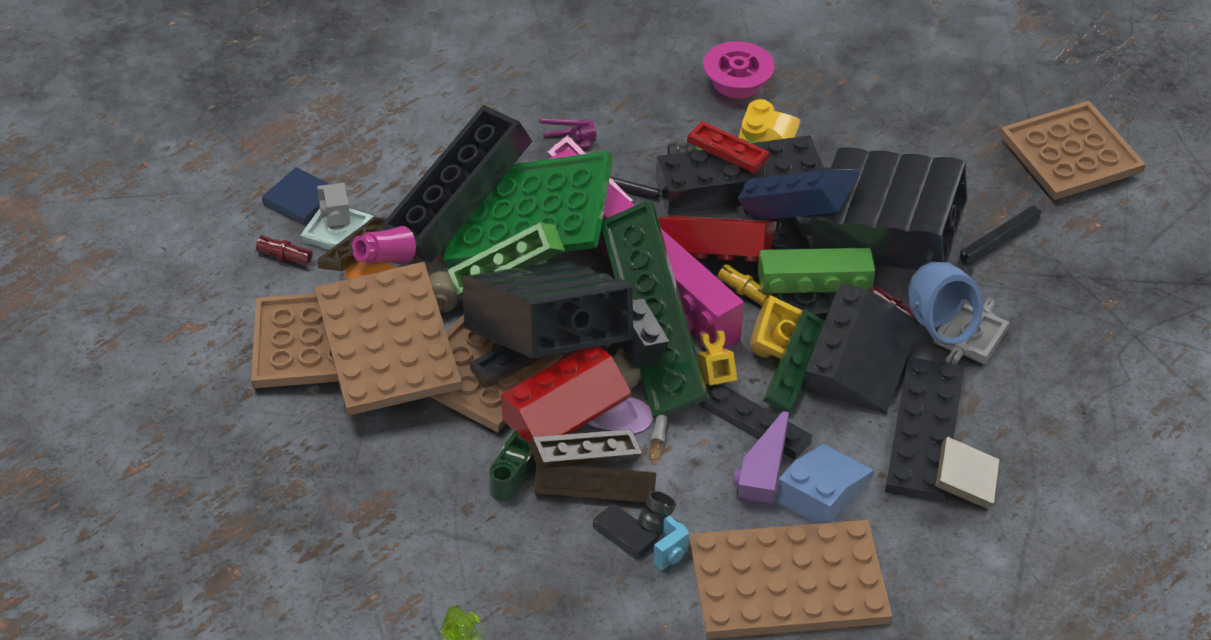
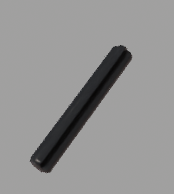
M1030 206L962 249L959 256L960 260L964 261L965 264L972 263L1041 218V210L1037 209L1036 206Z

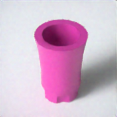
M405 226L379 232H367L354 238L352 243L353 256L359 262L405 265L411 262L415 255V238L411 230Z

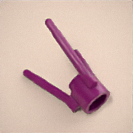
M539 119L540 124L573 126L571 129L544 132V137L571 135L573 141L578 142V146L581 149L590 148L591 142L596 141L595 124L588 119Z

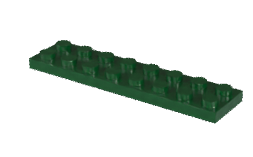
M649 199L602 220L601 228L615 279H622L632 286L633 300H645L669 340L659 364L640 367L651 412L656 419L658 415L667 417L709 399L655 206Z

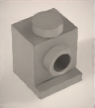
M337 183L317 186L321 217H327L328 227L349 225V204L345 184Z

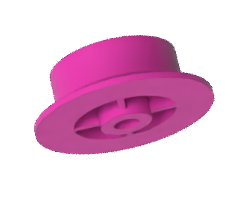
M734 41L722 43L710 49L704 57L703 68L706 75L712 80L714 88L719 93L731 98H747L757 94L761 90L762 85L772 77L774 61L771 55L763 48L752 43Z

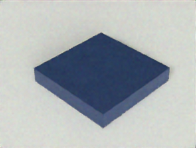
M295 167L262 196V202L305 225L319 210L317 186L329 185V183Z

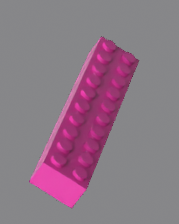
M568 148L549 159L577 154L571 148ZM610 183L608 185L603 220L635 206ZM601 228L598 248L595 249L610 260ZM661 229L691 335L703 348L706 347L701 342L700 334H709V342L712 344L717 340L716 331L720 330L724 331L725 334L723 348L728 349L740 342L744 301Z

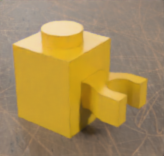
M716 331L717 340L712 344L709 342V334H700L701 342L707 349L706 352L697 353L704 382L708 385L736 381L737 373L734 352L723 348L725 342L724 331Z

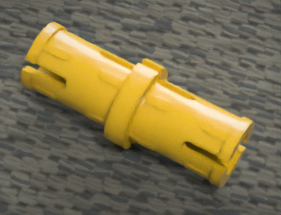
M728 264L724 265V269L722 268L717 278L734 288L738 295L742 297L745 295L762 307L765 303L764 301L773 294H762L761 286L754 282L753 277L739 273Z

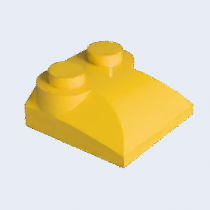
M758 99L748 105L738 138L755 142L793 138L797 134L800 119L774 111V107L770 102Z
M770 295L758 314L750 339V345L754 353L763 358H768L772 355L781 358L802 310Z

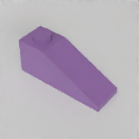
M783 411L744 457L742 469L736 468L733 486L738 487V498L770 504L774 503L789 412Z

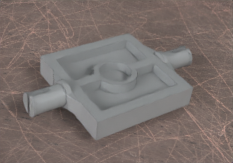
M991 298L985 300L981 324L968 340L956 345H944L934 339L933 343L951 350V353L946 358L948 364L952 362V364L957 365L962 356L986 364L1009 327V321L1001 319L992 313V310L997 305L994 299L992 301ZM964 303V306L961 307L957 315L948 323L941 325L937 333L944 338H955L963 334L972 320V307Z

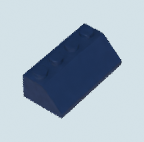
M828 169L753 178L745 183L738 200L753 220L764 221L837 213L860 176V172L850 169Z

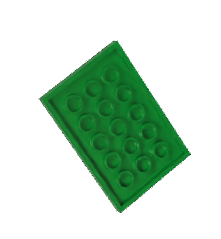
M610 151L513 164L447 243L443 260L448 266L458 265L540 222L556 226L565 251L598 248L613 162L612 154Z

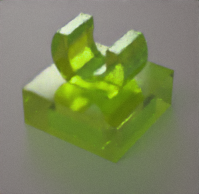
M459 605L449 607L440 631L447 640H471V637L477 633L475 624L481 623V619L473 611L465 614Z

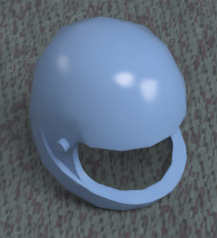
M930 262L921 266L912 276L908 286L910 309L917 321L926 326L931 336L937 342L944 345H956L968 340L977 331L983 314L982 293L967 273L951 263ZM966 299L973 309V317L969 327L963 334L955 338L940 336L936 332L935 327L948 323L956 316Z

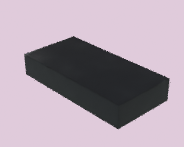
M614 503L593 519L594 528L637 559L658 542V534L644 528L637 519Z

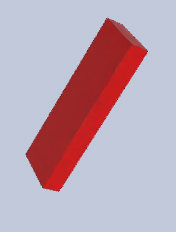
M701 121L687 137L688 143L754 174L769 159L770 152L704 121Z

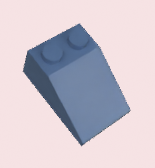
M823 444L795 460L779 478L776 502L816 524L832 523L873 476L874 470Z

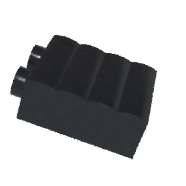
M845 147L838 148L831 167L820 166L818 168L820 171L828 169L858 170L860 176L837 213L801 216L802 235L812 236L814 249L870 248L874 265L918 270L921 266L930 262H948L968 201L966 161L952 157L932 158L921 154L900 155L890 151L869 152L859 148Z
M559 260L462 277L464 329L530 358L634 340L633 288L622 279H613L601 272L595 273L589 267L577 266L570 260Z

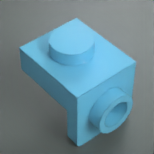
M671 516L664 519V538L654 544L653 564L661 571L671 564L678 563L683 555L688 553L690 533L682 523L676 522Z

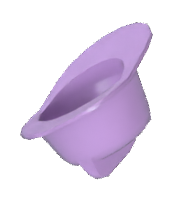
M630 397L588 422V424L594 428L611 431L631 429L633 434H636L650 427L653 416L648 405L641 400Z

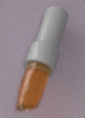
M664 415L657 416L654 431L651 433L650 461L659 458L665 442L668 418Z

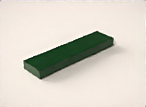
M805 309L800 312L762 401L781 412H791L804 382L805 371L825 323L824 320Z

